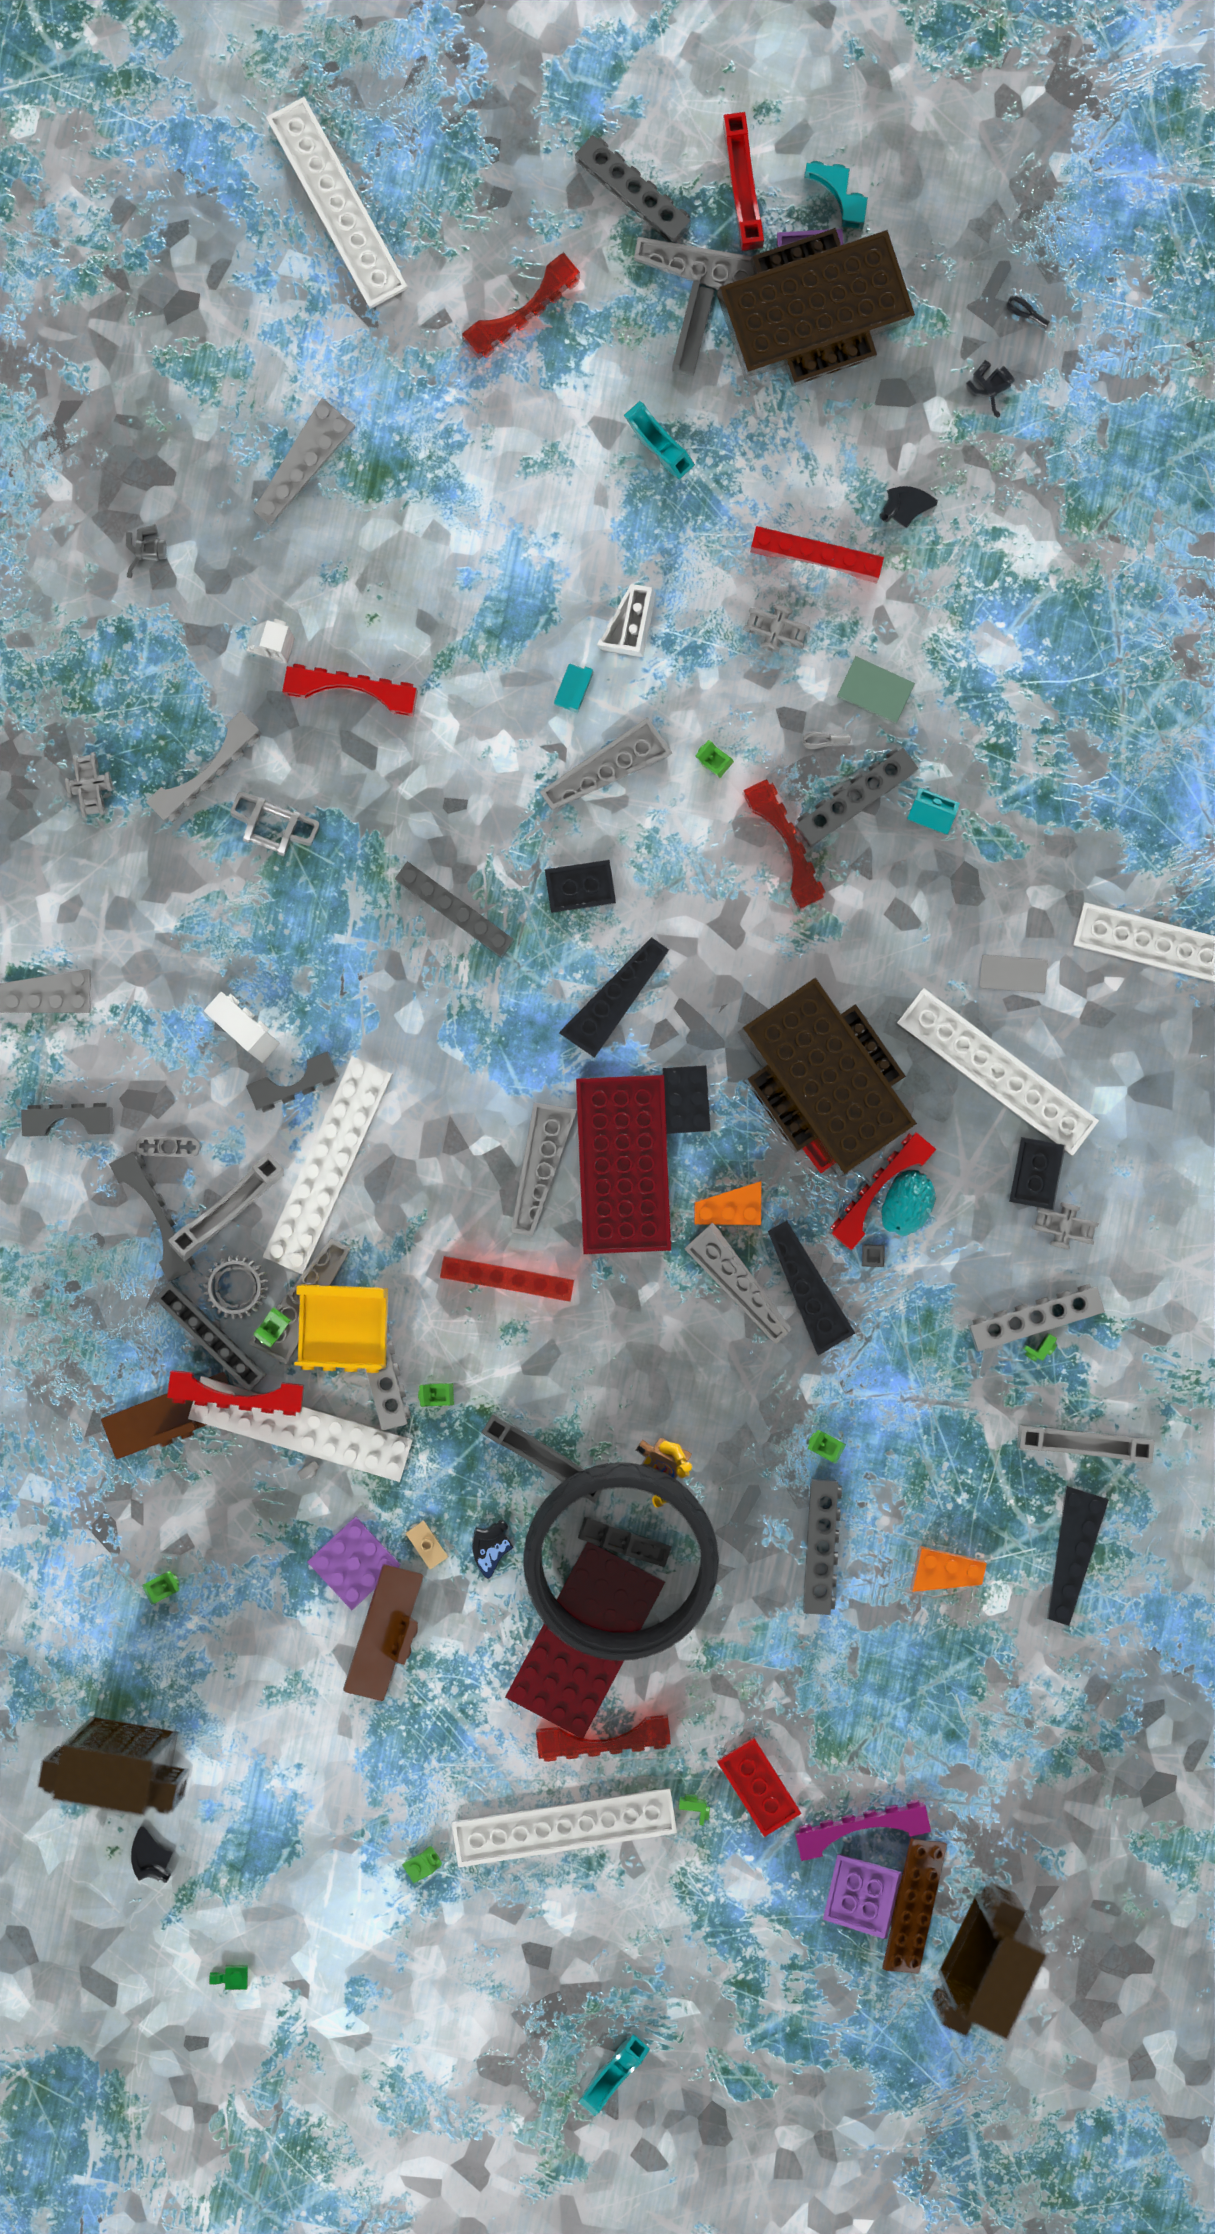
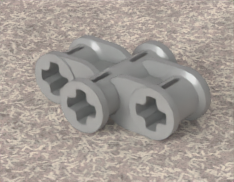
M775 604L773 606V614L756 608L749 609L750 616L743 630L765 637L764 642L760 645L763 649L778 653L780 643L797 649L804 648L803 641L810 627L788 620L789 615L793 612L790 608ZM780 614H781V615H782L781 620H780V622H778L779 616H780ZM773 635H775L774 641H773V643H772V642H771L772 637H773Z
M91 752V755L80 757L73 755L76 779H65L68 797L72 798L73 795H79L80 810L83 818L90 814H105L102 790L113 791L110 773L105 772V775H99L95 752Z
M1061 1202V1214L1037 1207L1038 1215L1035 1225H1032V1229L1055 1234L1054 1241L1050 1245L1070 1250V1239L1094 1245L1093 1236L1095 1228L1098 1227L1099 1223L1075 1218L1077 1211L1080 1210L1079 1206Z

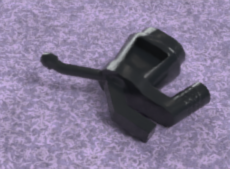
M984 360L973 374L984 390L977 389L970 380L966 385L975 396L990 397L992 412L995 417L999 418L1000 413L996 410L995 397L998 393L1010 388L1015 379L1007 368L1003 366L1000 369L997 368L985 380L983 375L991 367V364Z

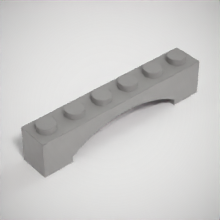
M242 711L225 725L228 729L225 741L217 756L205 770L180 786L166 790L161 787L146 801L166 823L175 821L181 815L179 811L183 807L192 805L197 799L195 796L201 790L205 792L213 784L211 781L217 775L220 777L228 770L227 765L234 760L236 762L244 754L243 750L248 745L253 746L260 739V730Z
M268 1153L221 1200L168 1240L170 1246L185 1262L283 1177V1168Z
M1019 1425L1017 1447L1019 1449L1073 1453L1153 1463L1155 1441L1151 1439Z

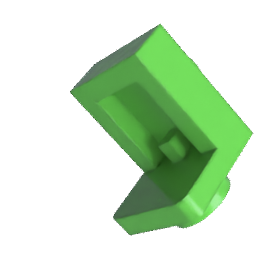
M710 740L699 748L695 756L702 766L719 778L734 763L731 757L718 749Z
M273 1307L253 1335L262 1344L271 1347L279 1339L291 1320Z
M1047 1333L1036 1351L1024 1345L1022 1347L1026 1351L1024 1355L1035 1362L1037 1359L1043 1361L1047 1354L1051 1355L1056 1349L1057 1344L1055 1341L1057 1338Z
M453 1383L420 1385L418 1392L420 1406L454 1405Z
M817 1430L809 1439L808 1449L836 1464L846 1444L823 1431Z
M171 1571L163 1573L142 1585L151 1605L180 1591L178 1587L180 1585L179 1580Z
M685 1794V1797L679 1798V1809L700 1812L699 1825L704 1826V1820H709L710 1807L706 1806V1800L698 1799L697 1795Z
M430 1846L422 1853L406 1860L402 1866L412 1882L415 1883L433 1874L442 1865V1862L432 1846Z

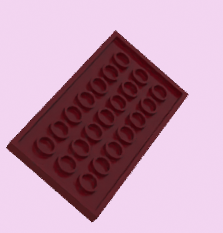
M664 1075L576 1078L583 1254L671 1251Z
M586 1542L557 1597V1601L574 1618L593 1628L609 1632H634L641 1630L666 1581L596 1544ZM543 1624L505 1698L583 1739L624 1661L601 1659L584 1654L559 1639V1636L557 1637Z

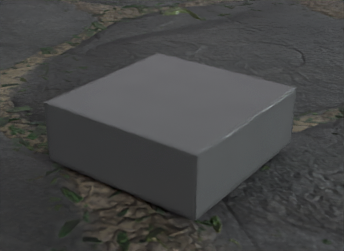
M862 1244L861 1266L884 1267L885 1245Z

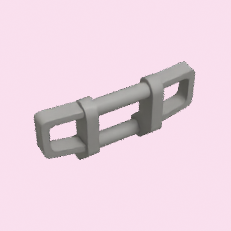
M238 792L230 810L232 817L247 824L243 837L244 842H253L276 851L278 855L283 857L286 854L290 841L311 846L319 829L318 821L306 817L300 812L288 811L266 802V799L244 792ZM242 799L256 803L250 818L236 812L238 804ZM263 810L289 820L281 843L254 834L255 827ZM299 820L314 827L310 837L307 839L293 835Z

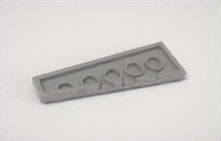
M643 237L637 238L634 261L691 281H700V284L717 290L720 286L755 275L750 262L751 256Z
M321 398L253 511L271 526L356 428L355 425L326 400Z
M647 717L541 790L540 794L553 811L670 756L672 752Z
M85 969L0 983V1013H91V970Z
M534 1102L511 1228L512 1233L533 1236L577 1110Z
M713 1223L684 1248L775 1344L792 1330L723 1237L721 1231Z
M331 1238L275 1308L291 1320L279 1339L269 1347L253 1336L248 1344L287 1365L299 1340L300 1295H296L297 1285L331 1286L351 1248Z

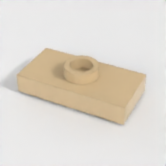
M424 1520L405 1533L429 1569H432L449 1557Z

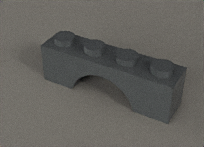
M327 1051L307 1060V1068L303 1078L294 1085L279 1086L265 1077L246 1085L256 1110H262L264 1113L274 1109V1104L280 1101L286 1104L295 1100L294 1096L299 1093L307 1095L316 1091L315 1087L323 1084L326 1087L335 1083V1078L339 1077L330 1053Z
M93 1103V1107L85 1108V1104H71V1108H63V1104L49 1105V1109H41V1105H27L26 1110H21L22 1136L25 1137L48 1136L52 1126L64 1118L78 1120L83 1124L87 1133L91 1135L113 1134V1108L107 1107V1103Z

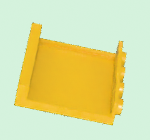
M297 1285L296 1295H300L298 1361L294 1362L295 1366H301V1370H314V1366L323 1367V1371H336V1367L344 1368L345 1372H358V1368L366 1369L367 1373H379V1369L386 1368L388 1288Z

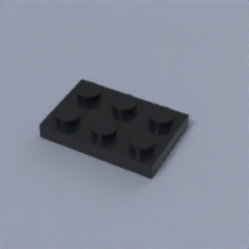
M610 860L545 869L551 913L616 904Z
M706 1065L662 1068L667 1134L711 1131Z
M1021 1137L1009 1202L1054 1210L1066 1145Z

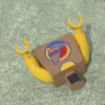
M659 1438L655 1445L651 1446L642 1439L635 1451L645 1457L641 1465L660 1470L674 1479L677 1476L685 1478L689 1476V1471L692 1470V1464L688 1462L692 1453L681 1448L678 1443ZM654 1495L652 1498L653 1505L657 1508L667 1503L658 1496Z

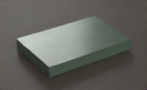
M855 656L837 697L896 724L915 683Z

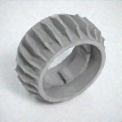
M231 1255L228 1256V1261L221 1258V1265L217 1262L213 1263L216 1269H208L211 1275L205 1276L209 1281L203 1284L204 1287H208V1291H205L204 1294L210 1297L206 1302L212 1301L211 1309L217 1307V1314L224 1312V1318L231 1314L232 1319H236L237 1314H239V1317L243 1319L244 1312L251 1316V1309L257 1312L258 1308L256 1305H264L261 1298H267L263 1292L269 1290L268 1287H264V1283L268 1282V1280L262 1278L266 1273L259 1272L261 1265L255 1267V1260L248 1263L247 1256L242 1261L240 1255H236L235 1260H233ZM232 1264L244 1266H233V1269L246 1271L251 1276V1280L257 1282V1284L253 1285L254 1291L251 1298L246 1303H242L240 1307L251 1304L241 1310L230 1309L229 1307L239 1308V1305L226 1303L221 1298V1293L215 1292V1290L219 1289L218 1283L221 1276L226 1271L232 1269V1267L224 1268Z

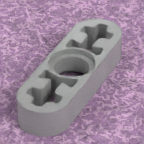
M143 1136L136 1142V1150L143 1156L195 1157L200 1153L201 1145L197 1139L191 1137ZM145 1140H148L149 1144H157L156 1140H160L158 1143L159 1153H155V1148H150L145 1153V1149L141 1148V1144H145ZM167 1140L172 1141L175 1146L171 1153H165L162 1149L163 1143ZM178 1140H181L180 1145H188L189 1141H192V1145H196V1150H192V1154H189L188 1150L180 1149L181 1154H177L179 1150Z

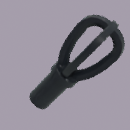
M1012 295L1007 301L1006 306L1011 313L1022 318H1029L1030 321H1034L1044 329L1050 323L1049 320L1039 315L1021 296ZM1012 300L1022 305L1030 314L1014 307L1011 304Z

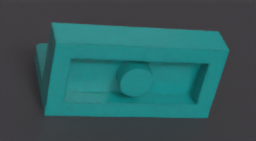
M568 664L554 704L578 714L593 676V669L586 666L583 669L576 665Z
M919 787L907 819L948 834L960 803Z

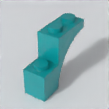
M820 161L807 163L804 178L822 184L833 194L841 211V227L863 229L868 197H863L861 193L846 194L850 168H845L842 164L824 165Z
M639 401L624 414V417L641 443L656 454L664 468L676 478H682L695 466L687 451L661 427L644 403Z
M633 2034L619 2046L612 2059L596 2072L578 2102L595 2117L600 2113L603 2106L621 2083L643 2062L650 2048Z

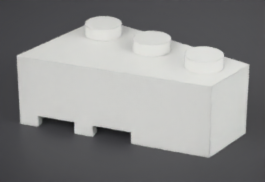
M634 584L629 586L602 639L597 643L601 650L644 657L656 596L652 587Z
M274 619L273 622L266 620L253 626L246 651L288 663L295 638L290 628L286 626V622Z
M220 992L204 1012L246 1051L263 1063L280 1043L268 1033L269 1028L261 1021L257 1023L252 1019L255 1015L246 1007L242 1010L238 1006L240 1001L231 993L226 996L223 992Z

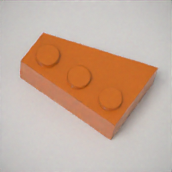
M761 1181L694 1202V1224L761 1225Z
M919 1546L910 1590L917 1592L982 1585L987 1563L984 1560Z

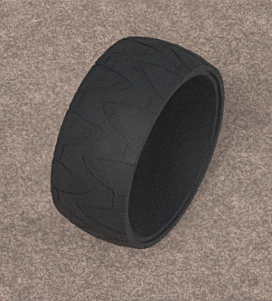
M624 1462L606 1463L587 1468L572 1475L558 1485L543 1501L530 1524L525 1540L523 1554L524 1577L528 1593L531 1596L530 1599L538 1615L553 1634L557 1637L559 1636V1639L564 1643L596 1658L619 1661L636 1660L658 1654L672 1647L690 1633L700 1621L712 1599L717 1582L719 1568L718 1545L713 1527L705 1510L695 1496L679 1481L660 1470L646 1465ZM609 1488H632L651 1493L665 1500L678 1510L693 1530L701 1553L699 1573L694 1587L685 1602L664 1621L644 1630L634 1632L603 1631L574 1618L560 1605L551 1592L542 1566V1546L558 1516L572 1503L590 1493Z

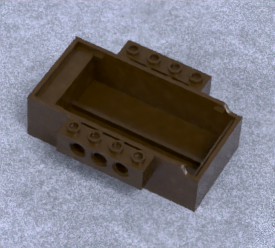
M833 228L754 255L750 262L755 275L720 286L717 292L744 379L785 366L792 387L874 359L877 356V352L871 336L907 325L915 316L888 230L841 245L837 230Z
M816 977L738 1031L743 1041L762 1066L761 1070L745 1080L747 1085L792 1150L796 1153L814 1141L838 1176L846 1174L917 1124L892 1088L894 1084L906 1077L857 1005H853L841 1014Z
M91 1716L62 1746H57L42 1760L37 1788H43V1792L53 1794L52 1800L141 1816H144L150 1808H155L158 1813L169 1814V1811L173 1812L185 1796L190 1769L172 1766L178 1737L177 1731Z
M990 1882L989 1887H984L981 1895L975 1894L939 1969L938 1974L942 1985L940 1988L937 1987L935 1989L932 2000L943 2026L967 2037L972 2025L975 2024L1008 2040L1048 1955L1024 1917L1026 1910L1017 1895L993 1882Z

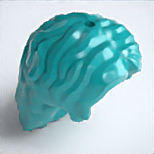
M919 1170L904 1171L893 1180L881 1210L882 1225L887 1231L895 1232L900 1236H907L923 1227L929 1218V1214L932 1212L935 1204L936 1193L931 1180L927 1179V1175L921 1174Z

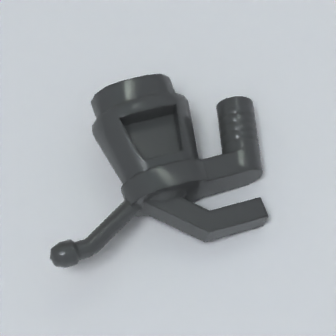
M156 524L137 529L136 548L132 545V532H126V546L136 556L128 568L127 578H132V570L139 560L160 561V559H166V540L154 538L144 541V536L158 533Z

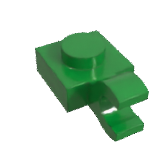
M226 1965L225 1972H210L209 1984L225 1983V1990H247L248 1965Z

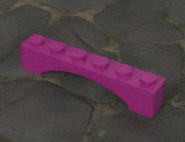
M913 1800L907 1802V1806L903 1807L891 1805L885 1807V1811L881 1812L869 1810L863 1812V1816L847 1815L843 1816L841 1821L825 1820L820 1822L819 1826L812 1827L811 1824L798 1827L799 1830L794 1832L801 1861L823 1857L822 1852L831 1843L861 1829L874 1827L896 1828L908 1832L910 1837L929 1833L931 1828L924 1802Z

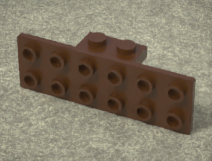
M225 1372L208 1377L229 1384ZM168 1393L101 1419L115 1459L123 1458L157 1444H160L161 1448L174 1443L173 1438L181 1436L182 1439L193 1436L194 1430L207 1424L188 1419L193 1401L186 1400L185 1404L173 1403L172 1398H167Z
M383 1564L344 1684V1692L384 1701L395 1664L405 1665L406 1659L411 1654L410 1646L412 1640L418 1632V1622L411 1618V1614L423 1579L421 1573Z
M910 1839L882 1969L885 1971L917 1974L920 1972L947 1843Z

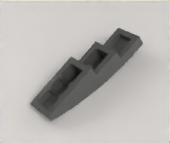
M587 1517L584 1518L578 1535L580 1540L600 1545L603 1548L662 1567L666 1566L672 1548L670 1545Z

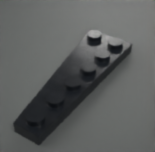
M651 937L565 1025L559 1034L595 1058L670 949Z
M786 1220L769 1230L768 1234L814 1349L819 1356L849 1338L855 1332L788 1221Z
M1069 1486L1065 1487L1047 1619L1067 1626L1070 1625L1109 1499Z

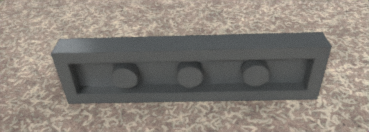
M697 280L693 281L672 371L694 376L714 295L713 289L701 287L700 281Z

